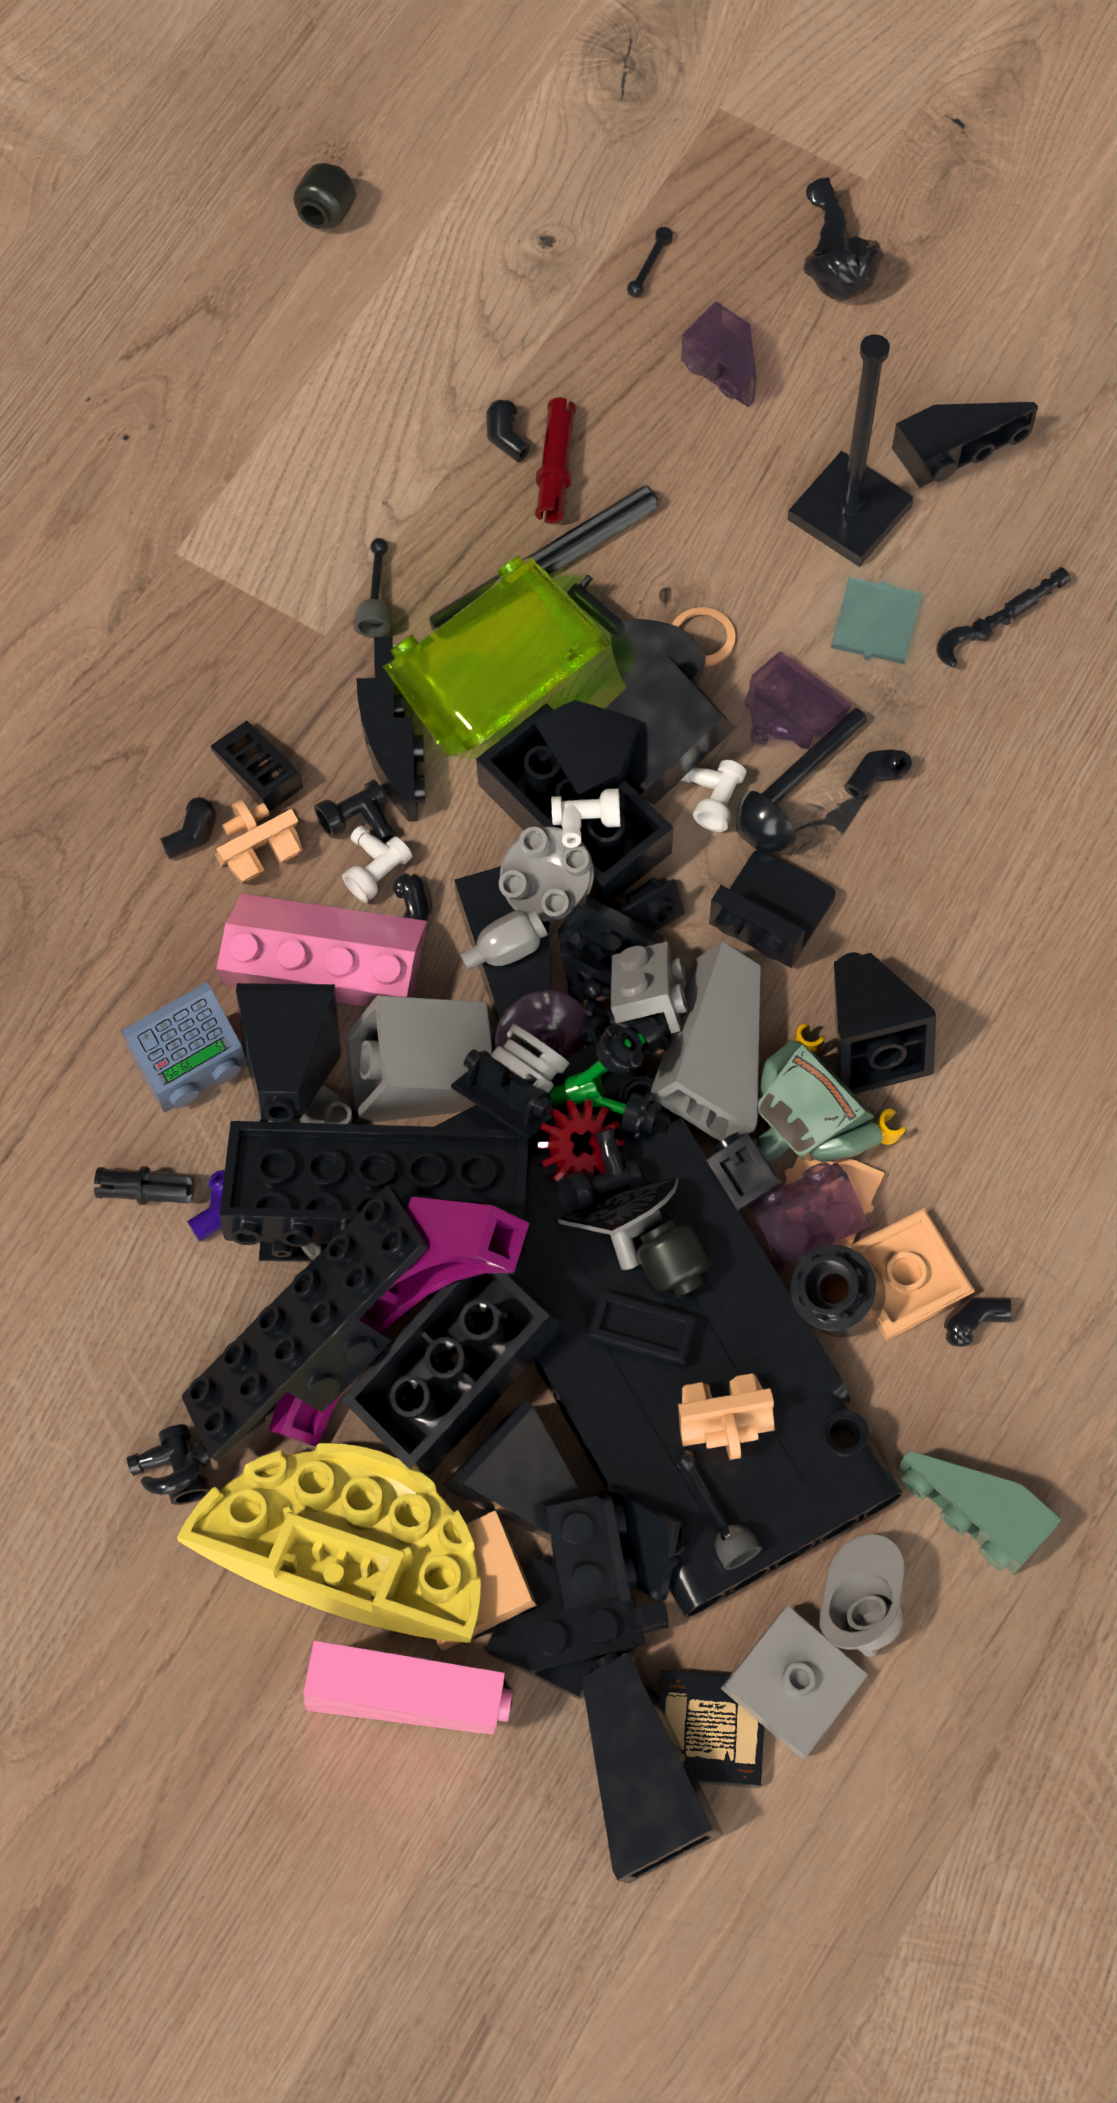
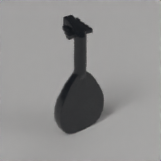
M586 575L580 584L574 583L567 592L568 598L562 604V607L568 611L575 603L612 635L613 655L626 687L636 680L664 652L679 663L697 684L705 667L706 656L700 644L690 634L680 627L654 620L627 619L623 621L586 589L593 580L590 575Z

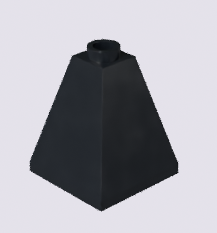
M851 952L834 961L837 1076L854 1094L933 1075L936 1014L934 1009L872 953L861 955L857 952Z
M237 983L236 996L243 1049L261 1118H267L277 1123L287 1122L291 1119H301L341 1055L335 984Z
M527 1400L511 1410L443 1484L451 1492L491 1512L496 1510L502 1518L549 1541L550 1537L543 1503L582 1496L535 1408Z

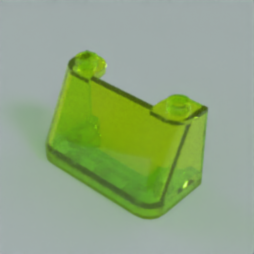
M517 555L496 570L501 578L494 583L492 588L429 635L417 641L412 634L390 650L394 658L383 665L386 672L447 757L467 752L487 740L610 644L597 624L532 557L522 560Z

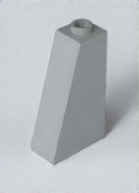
M723 941L695 960L685 990L688 1012L681 1013V1031L671 1033L668 1039L669 1048L664 1051L651 1089L655 1096L654 1101L719 1141L734 1133H739L742 1137L754 1131L757 1124L761 965L745 956L739 949Z

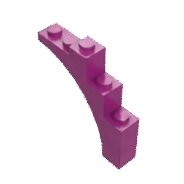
M411 1197L407 1210L427 1240L429 1248L372 1305L364 1316L387 1331L401 1315L427 1295L457 1280L484 1273H514L529 1223L492 1205ZM287 1392L277 1402L268 1430L305 1445L316 1447L321 1441L332 1410L340 1395L323 1412H320Z

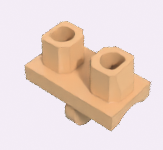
M238 800L232 804L236 817L222 824L228 837L241 830H244L245 834L218 847L215 857L221 867L228 865L233 875L241 884H244L264 873V868L254 852L255 849L269 843L280 864L302 852L300 839L295 830L298 819L293 810L290 809L257 827L256 822L270 815L266 805L262 803L249 810L242 800Z
M754 1373L735 1376L734 1379L729 1381L730 1395L712 1398L709 1385L703 1382L684 1385L682 1388V1404H678L680 1435L683 1446L706 1443L707 1449L726 1446L730 1460L741 1458L740 1443L758 1440V1433L774 1431V1400L771 1389H762Z

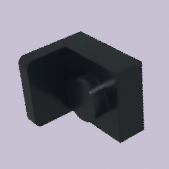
M739 1133L726 1137L714 1147L716 1154L706 1160L736 1209L741 1212L783 1185L762 1153L759 1141L749 1133L742 1137Z

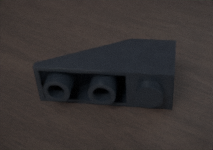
M1035 402L932 405L896 423L892 450L919 487L933 481L941 482L949 478L957 469L971 462H982L993 451L1009 443L1015 445L1025 440L1032 432L1038 406Z

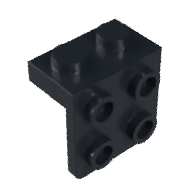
M756 850L752 853L730 889L720 885L711 899L709 924L718 928L724 934L735 937L757 949L766 957L777 960L792 968L834 902L835 890L832 886L778 857Z

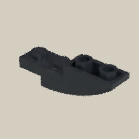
M392 636L374 637L375 678H356L358 704L365 744L380 783L395 807L408 822L417 821V804H426L425 777L416 776V762H425L423 734H415L413 717H405L404 694H396V682H404L403 654L394 653Z

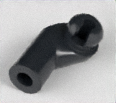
M894 749L870 752L864 756L844 785V788L852 797L863 799L875 782L896 780L906 775L912 767L911 757L905 751Z
M197 797L190 800L186 806L187 812L182 829L160 838L169 860L201 847L210 840L216 820V812L213 804L205 798Z
M401 873L394 880L393 891L398 898H404L406 912L403 918L428 921L432 912V906L426 882L418 874Z
M970 1297L964 1299L945 1318L944 1328L947 1329V1342L952 1346L965 1347L972 1343V1331L982 1322L1010 1323V1298Z

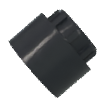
M826 1245L809 1252L796 1266L790 1284L792 1303L800 1317L819 1331L834 1337H852L866 1331L877 1321L885 1304V1285L878 1269L860 1253L842 1245ZM846 1279L849 1285L847 1297L839 1303H830L827 1296L830 1285L836 1280Z

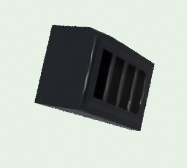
M245 721L210 746L211 751L258 805L264 803L269 812L303 788L300 773L248 721ZM246 737L250 741L233 754L228 751ZM255 749L260 752L243 765L239 762V760ZM268 761L269 764L254 775L250 773L251 770L262 762ZM275 771L279 774L265 785L260 783Z

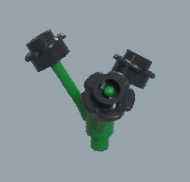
M659 1013L636 1018L627 1024V1028H623L620 1025L608 1026L604 1030L605 1034L600 1037L596 1045V1054L599 1060L586 1071L566 1077L564 1084L552 1087L549 1096L553 1105L557 1107L566 1104V1101L573 1100L575 1105L584 1103L585 1099L592 1100V1107L602 1108V1106H605L610 1111L623 1114L621 1128L635 1133V1139H640L644 1131L653 1133L661 1113V1105L654 1103V1093L649 1092V1094L644 1095L632 1092L627 1104L604 1097L601 1075L608 1070L614 1073H623L630 1067L637 1068L643 1061L641 1050L646 1055L651 1056L658 1050L663 1049L666 1051L669 1048L667 1037L671 1035L668 1023Z

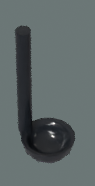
M854 708L762 793L754 790L747 791L738 804L736 829L742 840L749 843L754 849L765 853L782 851L795 843L797 840L795 830L777 804L867 722L865 714L860 709Z

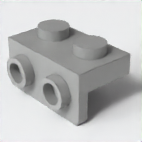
M668 942L647 947L633 946L619 954L612 955L611 1010L616 1023L664 1012L671 1033L681 1031V1013L688 1012L687 1000L683 986L688 984L687 975L682 959H673Z

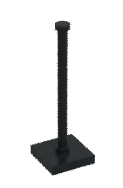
M877 334L866 336L860 345V356L863 359L850 453L848 455L842 450L789 509L787 519L858 567L863 564L912 507L914 498L866 466L882 363L888 358L890 350L888 340Z

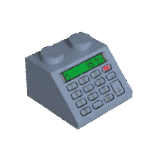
M207 982L121 1030L136 1069L163 1112L173 1107L178 1109L189 1105L199 1096V1092L214 1083L223 1084L232 1080L240 1073L241 1068L247 1065L242 1045Z

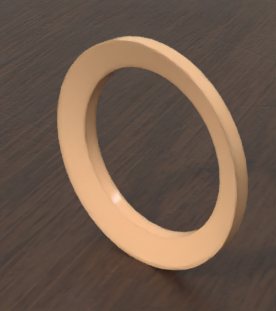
M696 607L684 611L677 616L672 625L680 627L685 620L696 615L712 616L723 624L727 632V640L719 651L706 656L705 667L716 665L725 660L732 652L735 644V630L728 617L720 611L708 607Z

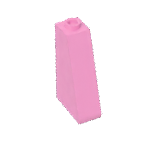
M313 1641L303 1695L305 1710L494 1735L497 1720L508 1721L513 1689L503 1688L505 1673Z

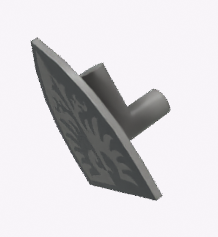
M675 1177L651 1182L635 1189H626L596 1200L594 1205L588 1210L579 1213L573 1211L559 1218V1224L609 1234L621 1269H632L640 1264L636 1256L637 1251L633 1238L662 1223V1216L658 1209L667 1203L675 1193L678 1179Z

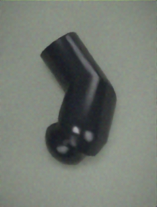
M496 400L491 403L486 411L488 440L516 462H520L528 454L530 444L513 432V422L515 420L513 415L517 414V408L510 400Z

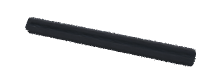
M642 486L432 614L429 620L433 632L440 639L449 637L654 511L658 506L657 496L649 486Z

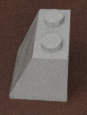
M377 995L344 1034L353 1123L363 1124L458 1113L476 1105L451 1088V1084L468 1072V1068L463 1063L470 1051L474 1049L478 1052L485 1050L490 1055L493 1054L494 1025L491 1020H488L487 1003Z

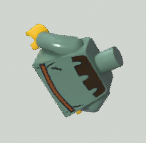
M801 1024L797 1029L795 1041L787 1042L765 1061L758 1087L760 1100L757 1112L769 1123L770 1127L757 1140L761 1145L762 1153L770 1165H773L790 1147L798 1156L808 1161L815 1159L823 1163L853 1157L880 1143L885 1145L896 1143L906 1130L905 1126L896 1131L886 1127L884 1122L891 1120L896 1113L893 1109H885L875 1123L870 1122L875 1117L873 1113L819 1057L825 1037L822 1035L815 1042L804 1040L809 1034L810 1025Z

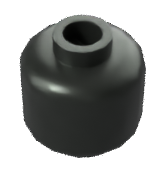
M328 163L314 164L306 171L296 187L293 196L294 206L301 220L310 227L316 229L335 228L343 221L353 205L356 190L350 176L341 167Z
M674 1218L640 1236L643 1244L638 1248L636 1256L655 1291L667 1292L674 1289L677 1297H680L704 1284L700 1274L709 1268L711 1258L691 1224H678Z

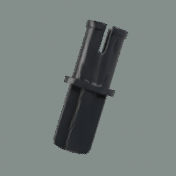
M141 1166L139 1171L98 1167L94 1177V1184H101L100 1187L94 1188L96 1198L137 1200L139 1205H146L148 1201L189 1203L192 1201L195 1191V1182L190 1174L150 1172L148 1166Z

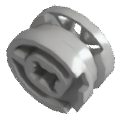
M513 1024L506 1034L508 1041L504 1047L498 1046L491 1057L507 1067L514 1075L520 1076L537 1089L549 1093L554 1086L551 1080L556 1073H563L569 1062L536 1037ZM533 1048L541 1054L540 1057L530 1051V1049Z

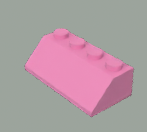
M241 893L225 923L216 970L224 986L236 987L237 983L335 984L337 1003L368 1007L377 995L414 998L428 923L424 920Z

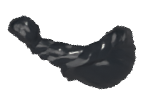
M818 178L807 186L806 195L813 206L822 208L825 211V222L819 233L820 241L817 248L810 255L806 256L803 270L805 274L813 278L824 295L832 299H850L863 294L864 291L871 287L878 272L880 261L884 256L877 240L871 241L859 237L850 238L845 228L847 223L845 210L841 208L839 201L836 199L834 189L830 184V178Z

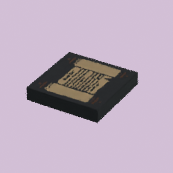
M661 1670L659 1702L699 1784L760 1788L764 1726L720 1689L729 1678V1675Z

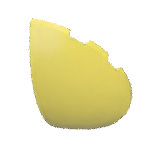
M319 1443L314 1451L286 1455L282 1450L262 1456L246 1464L243 1474L229 1482L222 1489L212 1488L194 1508L177 1536L180 1543L231 1572L322 1611L359 1623L408 1635L471 1643L480 1609L481 1577H478L473 1553L475 1547L469 1529L459 1511L454 1512L437 1493L436 1485L423 1473L409 1470L400 1459L381 1451L348 1444Z

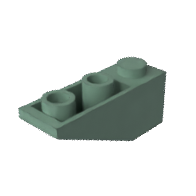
M910 1450L902 1458L898 1467V1471L903 1475L901 1481L904 1486L919 1499L924 1500L928 1497L942 1510L940 1513L942 1520L960 1535L967 1532L981 1545L979 1552L984 1559L1000 1571L1006 1568L1015 1575L1055 1531L1062 1520L1023 1484Z

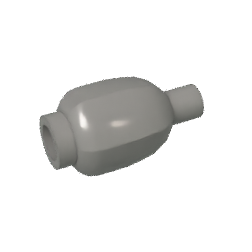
M535 909L528 913L516 910L500 917L485 927L479 934L477 945L460 953L469 971L485 962L494 966H504L534 952L540 944V939L547 936L548 933Z

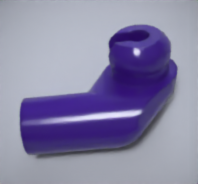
M225 1170L215 1172L209 1179V1186L212 1188L209 1208L187 1221L199 1242L222 1229L219 1213Z

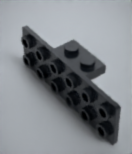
M387 1185L373 1199L367 1202L363 1210L338 1235L331 1239L326 1248L304 1270L295 1276L284 1291L260 1312L258 1317L241 1335L231 1342L224 1352L183 1393L182 1400L210 1458L220 1461L287 1392L323 1412L392 1342L386 1329L364 1316V1314L429 1248L427 1240L395 1189Z

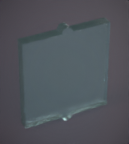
M849 577L831 648L863 655L865 660H870L873 657L905 664L922 593L890 586L888 581H883L879 584Z

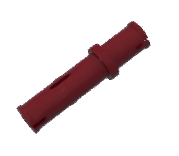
M562 397L553 398L548 402L542 467L536 472V484L539 487L535 516L537 519L542 520L545 511L544 522L549 524L559 523L563 520L565 491L571 486V473L568 470L576 405L570 401L566 411L567 399Z

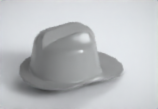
M876 1534L863 1535L854 1538L842 1546L831 1562L820 1611L819 1626L827 1641L835 1647L860 1650L868 1657H875L879 1649L890 1644L898 1636L904 1620L901 1599L905 1579V1560L899 1547L886 1536Z

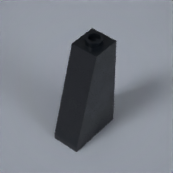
M501 866L454 879L456 901L472 947L477 945L479 934L485 927L500 917L515 911L499 889ZM542 921L548 935L540 939V944L534 952L504 966H494L487 962L478 966L504 1045L508 1041L506 1034L513 1024L527 1031L541 1042L544 1041L545 1037L552 1036L549 921Z
M613 1652L592 1664L594 1671L582 1677V1684L612 1870L617 1881L630 1884L722 1835L723 1832L640 1659L630 1653L622 1655L621 1652Z

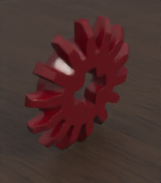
M585 1099L583 1111L581 1112L578 1111L573 1100L566 1101L569 1112L567 1115L553 1108L550 1113L557 1123L552 1126L542 1122L540 1126L541 1130L550 1134L549 1141H537V1149H550L551 1156L541 1161L543 1167L545 1168L554 1163L559 1167L552 1178L558 1182L566 1173L582 1171L588 1177L594 1176L597 1171L599 1173L606 1172L601 1158L600 1143H597L594 1133L612 1127L616 1130L621 1126L619 1121L616 1120L606 1126L603 1121L609 1109L602 1106L595 1116L592 1114V1100ZM588 1131L592 1135L589 1144L594 1148L593 1152L590 1155L583 1152L575 1156L572 1153L575 1144L570 1140L573 1133L582 1135ZM615 1139L618 1147L625 1145L624 1139Z

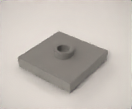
M787 1605L779 1612L720 1689L802 1759L807 1757L868 1674Z

